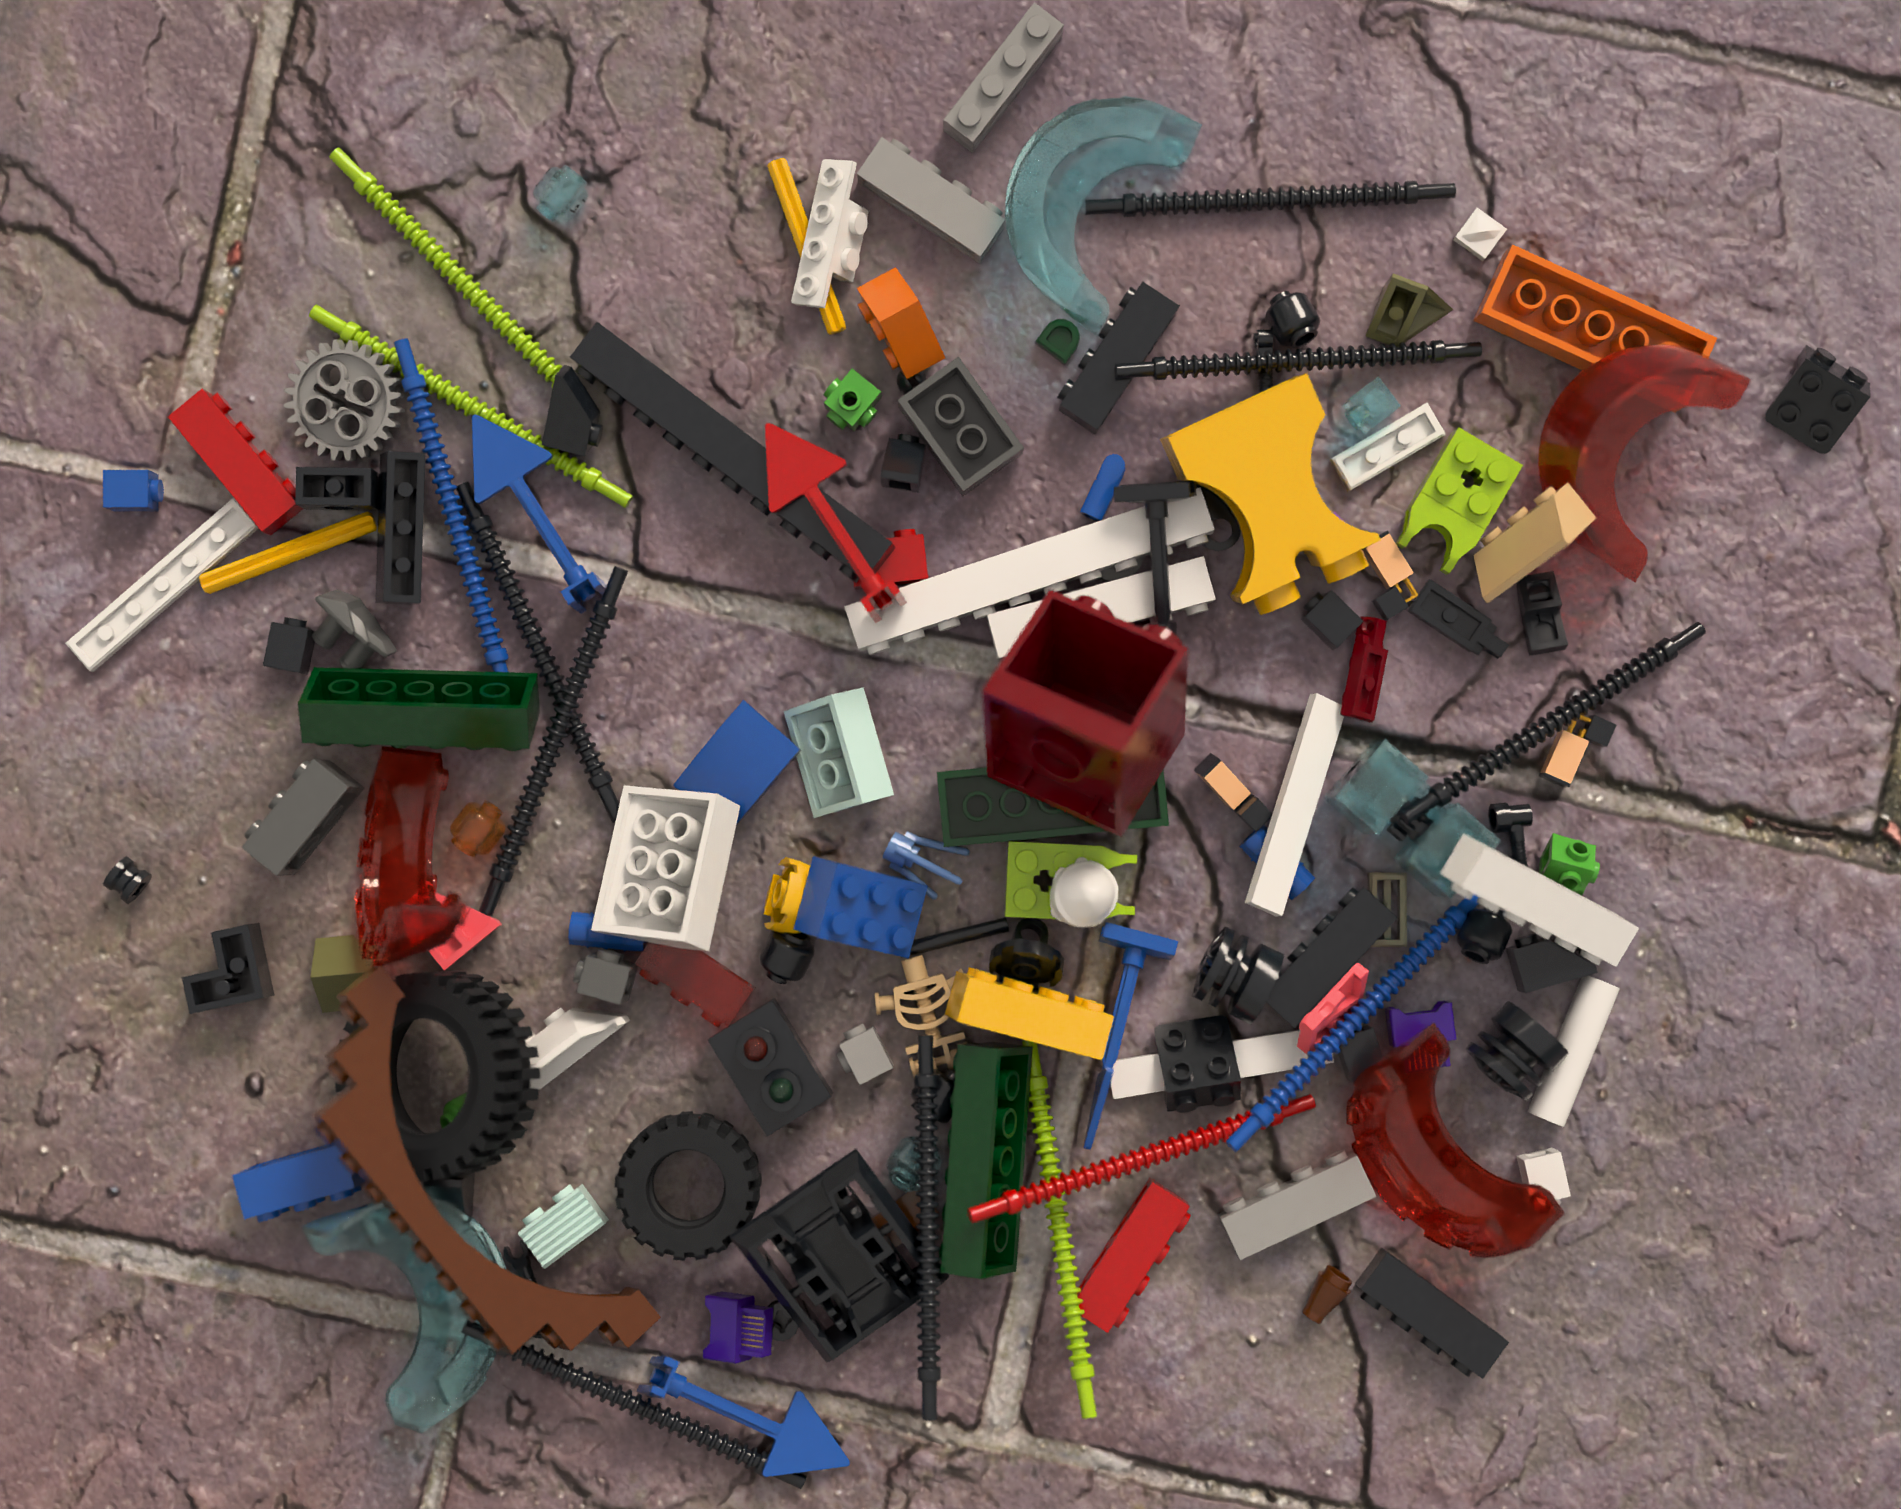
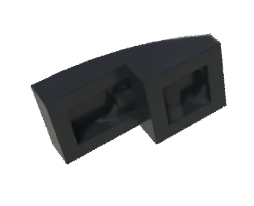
M1554 571L1526 575L1516 584L1529 656L1566 650L1568 642L1560 614L1562 602Z

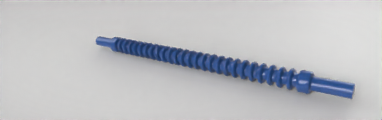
M408 338L395 341L394 345L404 375L401 383L404 392H409L410 396L407 397V401L413 404L410 412H415L416 414L413 422L419 424L416 432L422 434V438L419 439L420 443L425 444L422 452L427 453L429 457L425 462L431 464L432 467L428 472L435 476L432 484H437L438 486L435 494H440L441 496L438 504L444 506L441 514L447 516L444 524L450 526L447 535H452L453 541L450 542V545L456 547L453 555L458 556L460 560L456 565L461 566L463 569L459 575L464 576L466 579L462 585L469 589L466 593V596L472 599L469 607H474L475 609L472 617H477L478 622L475 624V627H480L481 629L478 637L484 639V643L481 644V647L487 650L484 658L486 664L492 666L493 672H509L506 661L509 659L506 648H501L500 644L503 642V639L497 636L500 628H495L494 626L497 618H492L491 616L494 608H489L488 606L491 598L485 596L488 588L482 586L485 578L479 576L482 568L476 566L479 558L473 556V551L476 548L475 546H470L469 543L473 537L467 536L466 531L469 530V526H464L463 524L466 516L460 514L463 506L457 503L460 496L454 493L457 485H452L451 483L454 475L448 473L451 465L445 463L448 455L442 453L445 445L440 444L438 440L442 435L436 433L435 430L439 425L438 423H433L432 418L435 417V413H430L429 411L432 403L426 401L429 393L424 392L423 389L426 387L424 375L418 373Z
M1473 894L1470 900L1464 898L1457 906H1450L1444 912V919L1438 918V926L1431 925V933L1425 932L1423 934L1424 940H1417V947H1410L1408 950L1409 955L1403 954L1401 957L1402 962L1394 963L1395 970L1388 969V977H1380L1381 984H1373L1372 988L1374 991H1367L1365 993L1366 999H1359V1006H1352V1013H1345L1343 1022L1337 1021V1029L1330 1028V1036H1322L1323 1043H1316L1314 1045L1315 1051H1308V1058H1301V1065L1299 1067H1292L1293 1074L1286 1073V1081H1278L1277 1085L1279 1088H1271V1096H1263L1264 1103H1257L1250 1110L1251 1116L1225 1141L1230 1149L1237 1152L1262 1126L1268 1127L1274 1121L1273 1114H1280V1107H1287L1289 1104L1288 1099L1296 1098L1295 1091H1303V1083H1311V1075L1318 1076L1317 1069H1324L1326 1066L1325 1061L1333 1060L1332 1053L1339 1054V1046H1347L1348 1042L1346 1039H1354L1355 1030L1358 1032L1362 1031L1361 1024H1368L1370 1021L1368 1017H1375L1377 1015L1376 1009L1384 1008L1383 1001L1390 1002V994H1398L1397 987H1405V979L1411 980L1413 978L1412 972H1419V965L1427 964L1426 957L1433 958V950H1441L1442 946L1440 943H1448V935L1454 936L1456 934L1455 928L1461 929L1467 918V913L1479 905L1476 902L1479 896Z

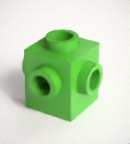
M853 368L842 381L836 378L823 394L827 398L824 402L825 409L829 411L826 417L841 430L848 426L852 431H855L859 425L865 428L878 412L874 407L882 398L881 391ZM848 400L856 401V404L853 406L845 405Z
M1553 833L1540 857L1539 873L1583 895L1588 883L1594 884L1599 873L1600 863L1595 861L1596 846Z

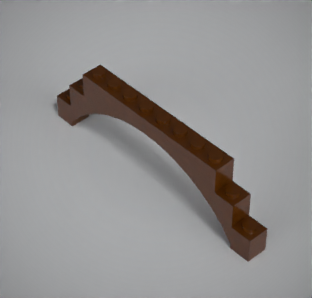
M381 965L371 967L336 996L342 1003L339 1006V1010L343 1016L353 1025L357 1022L359 1027L324 1055L330 1063L326 1067L330 1075L339 1084L342 1085L345 1082L348 1086L312 1115L318 1124L314 1127L316 1133L327 1145L334 1143L342 1153L339 1157L341 1164L352 1175L356 1173L360 1175L366 1183L363 1190L376 1205L382 1202L390 1212V1215L387 1217L389 1223L398 1233L402 1235L406 1232L415 1243L411 1246L414 1254L424 1264L430 1262L438 1272L435 1276L437 1282L449 1294L452 1291L455 1292L462 1301L459 1305L460 1310L472 1323L477 1320L486 1332L482 1336L493 1350L498 1352L501 1349L504 1352L514 1354L543 1327L540 1334L553 1349L559 1347L572 1351L599 1325L600 1327L597 1329V1332L608 1345L613 1346L615 1344L616 1346L629 1348L661 1318L639 1289L625 1287L620 1293L581 1294L541 1286L516 1276L490 1261L467 1243L438 1212L420 1185L407 1158L397 1128L391 1098L389 1071L391 1032L397 1002L405 995Z

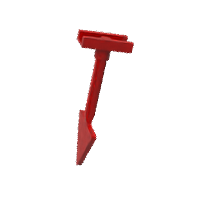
M766 423L765 439L770 512L776 513L800 496H806L862 581L860 587L866 596L860 601L874 622L877 623L882 620L876 610L878 608L884 610L893 603V598L897 600L900 606L905 605L907 602L894 581L891 579L885 583L879 573L875 574L818 488L820 483L846 467L847 462L845 459L771 423Z

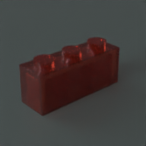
M649 942L635 962L636 965L642 968L639 974L654 985H658L660 981L673 989L670 995L685 1006H689L691 1002L704 1010L701 1016L718 1028L722 1023L727 1027L731 1025L756 988L700 950L676 948Z

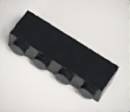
M1143 281L1137 290L1130 287L1119 303V306L1124 310L1116 321L1111 317L1098 335L1103 339L1096 352L1089 348L1078 365L1083 370L1076 382L1069 379L1057 397L1062 401L1058 411L1095 435L1133 379H1116L1114 372L1115 364L1144 362L1180 307V305Z
M386 451L380 454L375 603L406 605L421 603L425 453Z
M1364 886L1359 891L1352 887L1338 902L1342 907L1340 912L1333 919L1327 914L1312 930L1317 936L1308 946L1301 942L1290 953L1287 959L1291 964L1282 974L1279 973L1266 1002L1294 1028L1397 919V916Z
M1382 1247L1356 1281L1357 1286L1363 1290L1360 1297L1376 1310L1381 1305L1386 1307L1393 1313L1390 1320L1406 1332H1409L1412 1327L1424 1335L1420 1342L1439 1355L1443 1349L1454 1358L1450 1364L1467 1377L1474 1372L1483 1379L1509 1344L1502 1335Z

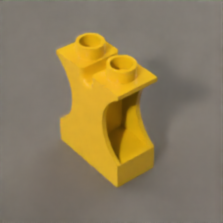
M1307 373L1290 378L1160 439L1177 479L1196 481V484L1207 488L1220 497L1233 512L1242 533L1244 558L1239 579L1230 596L1232 601L1241 604L1253 600L1259 615L1275 611L1301 597L1294 580L1300 578L1295 565V558L1301 551L1307 555L1311 566L1321 568L1329 584L1368 567L1369 564L1362 549L1381 540L1378 533L1357 529L1338 518L1326 506L1317 491L1311 469V451L1315 434L1325 417V413Z

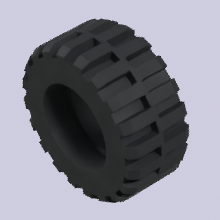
M693 1111L681 1112L678 1115L672 1116L670 1114L662 1117L657 1122L646 1127L629 1144L630 1146L619 1162L620 1168L615 1176L614 1187L617 1188L618 1192L615 1198L617 1209H621L624 1215L622 1222L627 1230L631 1228L637 1235L634 1239L642 1246L645 1243L654 1248L652 1253L661 1257L664 1254L673 1255V1260L685 1261L687 1257H695L696 1260L707 1258L711 1253L716 1252L718 1254L733 1242L730 1235L752 1220L761 1196L760 1186L762 1185V1177L758 1170L757 1164L759 1161L757 1155L751 1151L748 1146L749 1141L743 1133L739 1135L733 1129L734 1125L726 1120L722 1122L715 1119V1115L705 1112L700 1115L693 1114ZM693 1150L707 1155L718 1165L723 1176L724 1192L721 1202L712 1213L701 1219L683 1220L668 1213L655 1196L654 1177L659 1165L668 1156L679 1151Z

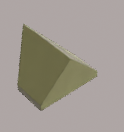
M1393 273L1384 284L1366 332V337L1387 345L1394 343L1398 347L1401 342H1407L1453 309L1428 286Z
M354 935L315 939L310 978L322 1013L340 1011L339 1006L342 1003L336 996L371 967L380 966Z

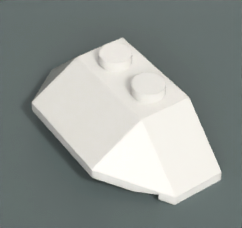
M562 1008L556 1010L543 1021L547 1026L545 1029L525 1040L527 1047L537 1046L539 1057L530 1058V1068H540V1079H531L530 1087L542 1089L630 1021L626 1014L582 1008H572L566 1013Z

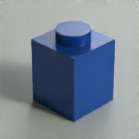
M103 470V508L114 512L159 511V502H162L164 497L163 482L159 479V474L150 470Z

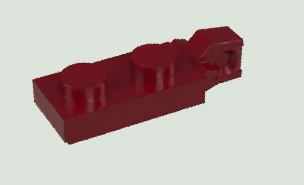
M1361 616L1360 618L1363 622L1355 632L1356 638L1349 661V672L1345 692L1342 696L1340 715L1373 723L1388 650L1383 649L1387 621L1375 617Z

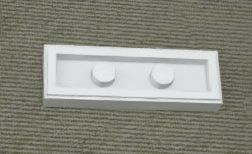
M1425 403L1331 458L1330 462L1349 492L1445 436L1446 433L1428 403Z

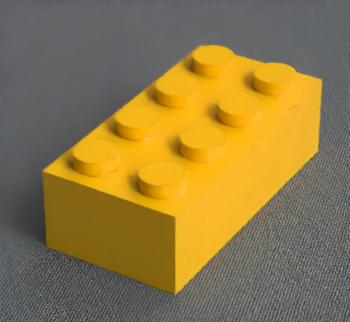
M971 967L968 968L967 974L956 971L945 1011L946 1016L964 1024L1095 1059H1103L1114 1018L1113 1015L1103 1012L1105 1005L1079 996H1075L1074 1001L1069 1002V995L1041 986L1038 993L1032 992L1033 985L1008 977H1004L1003 983L996 982V975Z

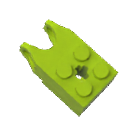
M1458 427L1450 433L1406 509L1402 533L1396 545L1403 549L1421 529L1431 528L1437 530L1443 535L1446 542L1444 561L1439 571L1446 575L1449 574L1458 560L1477 545L1523 465ZM1461 475H1471L1475 485L1466 488L1463 485L1465 479L1461 478Z
M1008 841L1004 916L1056 919L1051 916L1050 891L1052 886L1048 885L1047 891H1040V885L1033 882L1035 875L1040 876V870H1048V876L1054 878L1060 867L1066 868L1070 864L1075 863L1077 858L1084 857L1088 861L1100 863L1109 870L1112 867L1121 866L1126 863L1137 864V855L1119 854L1104 846ZM1116 903L1114 910L1107 918L1116 915H1135V906Z

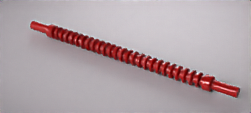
M1309 1094L1288 1101L1287 1107H1280V1114H1273L1274 1121L1269 1126L1280 1125L1284 1118L1314 1109L1316 1107L1314 1097ZM1246 1111L1244 1117L1241 1114H1236L1235 1120L1227 1117L1225 1123L1218 1120L1216 1126L1208 1123L1206 1129L1198 1127L1196 1133L1193 1130H1188L1187 1136L1179 1133L1177 1139L1170 1136L1167 1142L1159 1140L1157 1146L1154 1143H1149L1148 1149L1144 1146H1140L1138 1152L1131 1149L1127 1156L1124 1153H1120L1118 1159L1110 1156L1109 1162L1101 1159L1098 1166L1095 1163H1090L1088 1169L1085 1166H1080L1079 1172H1076L1074 1169L1070 1170L1069 1175L1062 1172L1059 1175V1179L1055 1176H1051L1049 1182L1041 1179L1038 1186L1032 1182L1029 1185V1189L1021 1186L1018 1192L1015 1189L1005 1191L1000 1198L968 1208L969 1220L971 1223H975L1005 1212L1012 1215L1021 1212L1023 1206L1030 1209L1033 1202L1039 1206L1042 1203V1199L1050 1202L1052 1196L1060 1199L1063 1192L1066 1195H1070L1072 1189L1080 1192L1082 1186L1090 1189L1093 1182L1096 1185H1100L1102 1179L1110 1182L1111 1176L1119 1179L1122 1172L1125 1175H1130L1132 1169L1135 1172H1139L1141 1166L1149 1169L1152 1162L1158 1166L1161 1159L1164 1162H1169L1170 1156L1178 1159L1180 1153L1188 1156L1190 1150L1198 1152L1200 1146L1203 1149H1208L1209 1143L1213 1146H1217L1219 1140L1226 1143L1225 1141L1251 1116L1250 1111Z

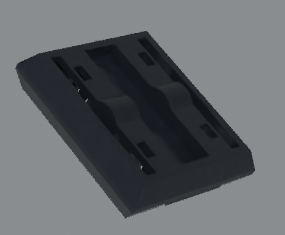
M857 1149L852 1150L730 1235L731 1240L826 1363L840 1356L921 1299V1296L917 1295V1291L921 1290V1285L916 1282L918 1279H921V1274L916 1272L918 1268H921V1263L912 1269L887 1236L888 1233L894 1230L916 1261L917 1257L921 1256V1253L916 1250V1247L921 1244L916 1239V1236L920 1234ZM854 1180L857 1181L865 1194L869 1195L874 1206L887 1220V1223L882 1227L849 1185ZM847 1188L852 1193V1195L848 1194ZM769 1239H771L790 1264L798 1283L794 1288L762 1246ZM940 1262L935 1263V1267L940 1269V1272L935 1275L940 1280V1283L936 1284V1288L950 1277L949 1274L941 1273ZM805 1292L815 1306L820 1304L835 1324L826 1329L799 1295ZM832 1299L837 1304V1306L834 1307Z

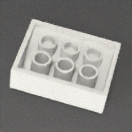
M624 785L591 930L676 948L709 952L740 805L715 793Z

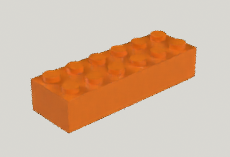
M1513 244L1503 254L1473 321L1674 413L1687 406L1717 341V337Z

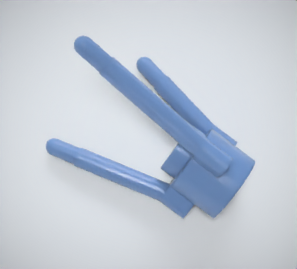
M909 831L906 832L905 836L898 832L894 833L882 857L891 862L889 868L899 872L910 881L927 885L905 867L911 868L915 863L957 885L962 884V878L918 856L921 848L915 846V844L964 856L970 854L969 849L959 846L944 847L943 842L919 837ZM930 887L927 888L926 894L933 900L937 899V893Z

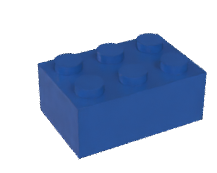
M813 856L794 930L825 940L909 958L928 886L904 878Z
M334 1143L252 1165L232 1175L244 1219L256 1216L258 1222L279 1217L281 1213L289 1211L290 1206H293L294 1212L317 1206V1203L325 1201V1196L330 1195L331 1202L354 1195L353 1193L362 1190L361 1184L364 1183V1180L358 1173L355 1175L349 1173L341 1164L339 1157L342 1153Z

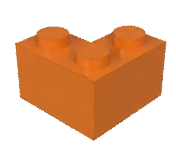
M896 267L857 288L863 301L857 304L866 323L870 325L877 340H885L888 347L882 351L892 370L899 367L905 378L908 379L946 358L920 301Z

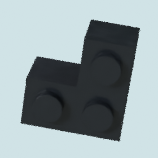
M246 924L211 932L218 969L182 977L189 1014L274 996L260 924Z

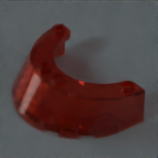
M1668 344L1634 346L1606 355L1605 358L1576 375L1562 390L1546 417L1538 447L1539 479L1542 492L1550 486L1557 491L1566 483H1569L1596 517L1574 541L1614 570L1636 583L1647 563L1648 550L1644 543L1626 525L1617 506L1615 474L1624 448L1642 426L1668 411L1691 406L1713 407L1717 409L1733 407L1743 396L1751 379L1742 372L1701 352Z
M385 746L381 748L364 810V815L366 816L365 838L360 837L357 867L363 868V872L360 873V879L362 880L359 889L355 891L357 943L361 959H367L366 966L369 968H378L380 965L384 967L441 947L451 939L457 926H463L465 923L466 904L460 901L458 893L449 892L441 905L440 901H437L435 897L437 875L432 874L434 827L441 791H446L449 780L448 769H443L441 753Z
M1432 1023L1371 1064L1354 1081L1352 1097L1347 1100L1346 1124L1352 1126L1355 1141L1351 1144L1352 1149L1358 1156L1371 1186L1387 1206L1401 1220L1405 1221L1409 1218L1424 1229V1237L1448 1250L1456 1246L1468 1250L1469 1255L1472 1257L1481 1258L1505 1256L1530 1248L1565 1213L1555 1200L1554 1195L1543 1186L1512 1182L1492 1174L1472 1160L1452 1138L1440 1116L1435 1097L1436 1077L1441 1066L1450 1056V1047L1445 1036L1440 1032L1436 1024Z

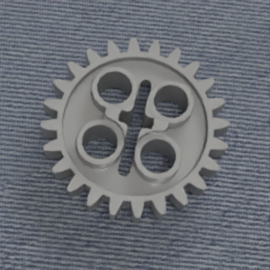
M337 339L333 340L332 348L328 343H319L320 354L315 350H307L306 355L309 362L301 360L295 362L301 370L300 374H288V377L295 382V387L284 388V392L293 396V401L285 403L284 407L294 409L295 412L287 421L288 423L300 424L294 435H308L304 446L306 448H313L318 445L317 455L326 456L331 450L332 460H341L344 454L347 461H356L357 453L361 458L370 457L369 447L374 451L383 450L380 438L386 441L394 439L388 430L389 427H401V424L394 419V414L405 412L404 408L396 405V400L404 398L405 393L395 392L394 389L395 386L401 383L402 379L390 378L389 376L395 368L394 364L381 365L385 356L383 353H375L371 356L372 346L363 344L359 349L358 341L348 340L346 347L343 340ZM334 366H337L341 373L340 381L336 385L331 382L329 376ZM368 381L374 387V395L369 401L364 398L362 392L363 386ZM319 384L333 394H345L344 398L346 400L371 409L373 416H369L357 407H344L345 403L342 400L318 392L316 386ZM320 400L325 403L327 409L326 415L322 419L317 416L315 410ZM352 416L357 417L360 424L359 431L355 435L350 432L348 427Z

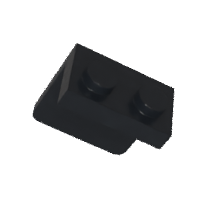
M1806 345L1798 356L1796 371L1766 410L1765 419L1770 424L1815 451L1826 454L1832 449L1870 399V383L1867 382L1868 377L1860 370L1851 366L1846 369L1835 362L1836 358L1827 350L1820 347L1814 350Z
M1217 1015L1162 1024L1155 1028L1154 1035L1164 1080L1167 1112L1187 1113L1200 1106L1214 1105L1223 1107L1232 1104L1234 1101L1241 1100V1078L1228 1019L1225 1016Z

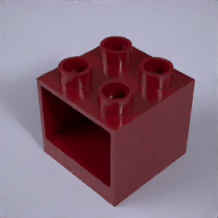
M1050 589L982 690L987 777L1122 837L1185 735L1188 648L1182 645L1180 639L1173 632L1162 626L1149 624L1142 629L1114 617L1112 611L1103 602L1094 597L1081 595L1074 600Z

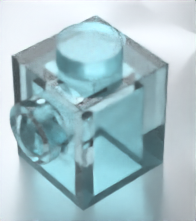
M1379 376L1342 405L1346 410L1344 413L1350 424L1355 429H1360L1364 435L1401 407Z

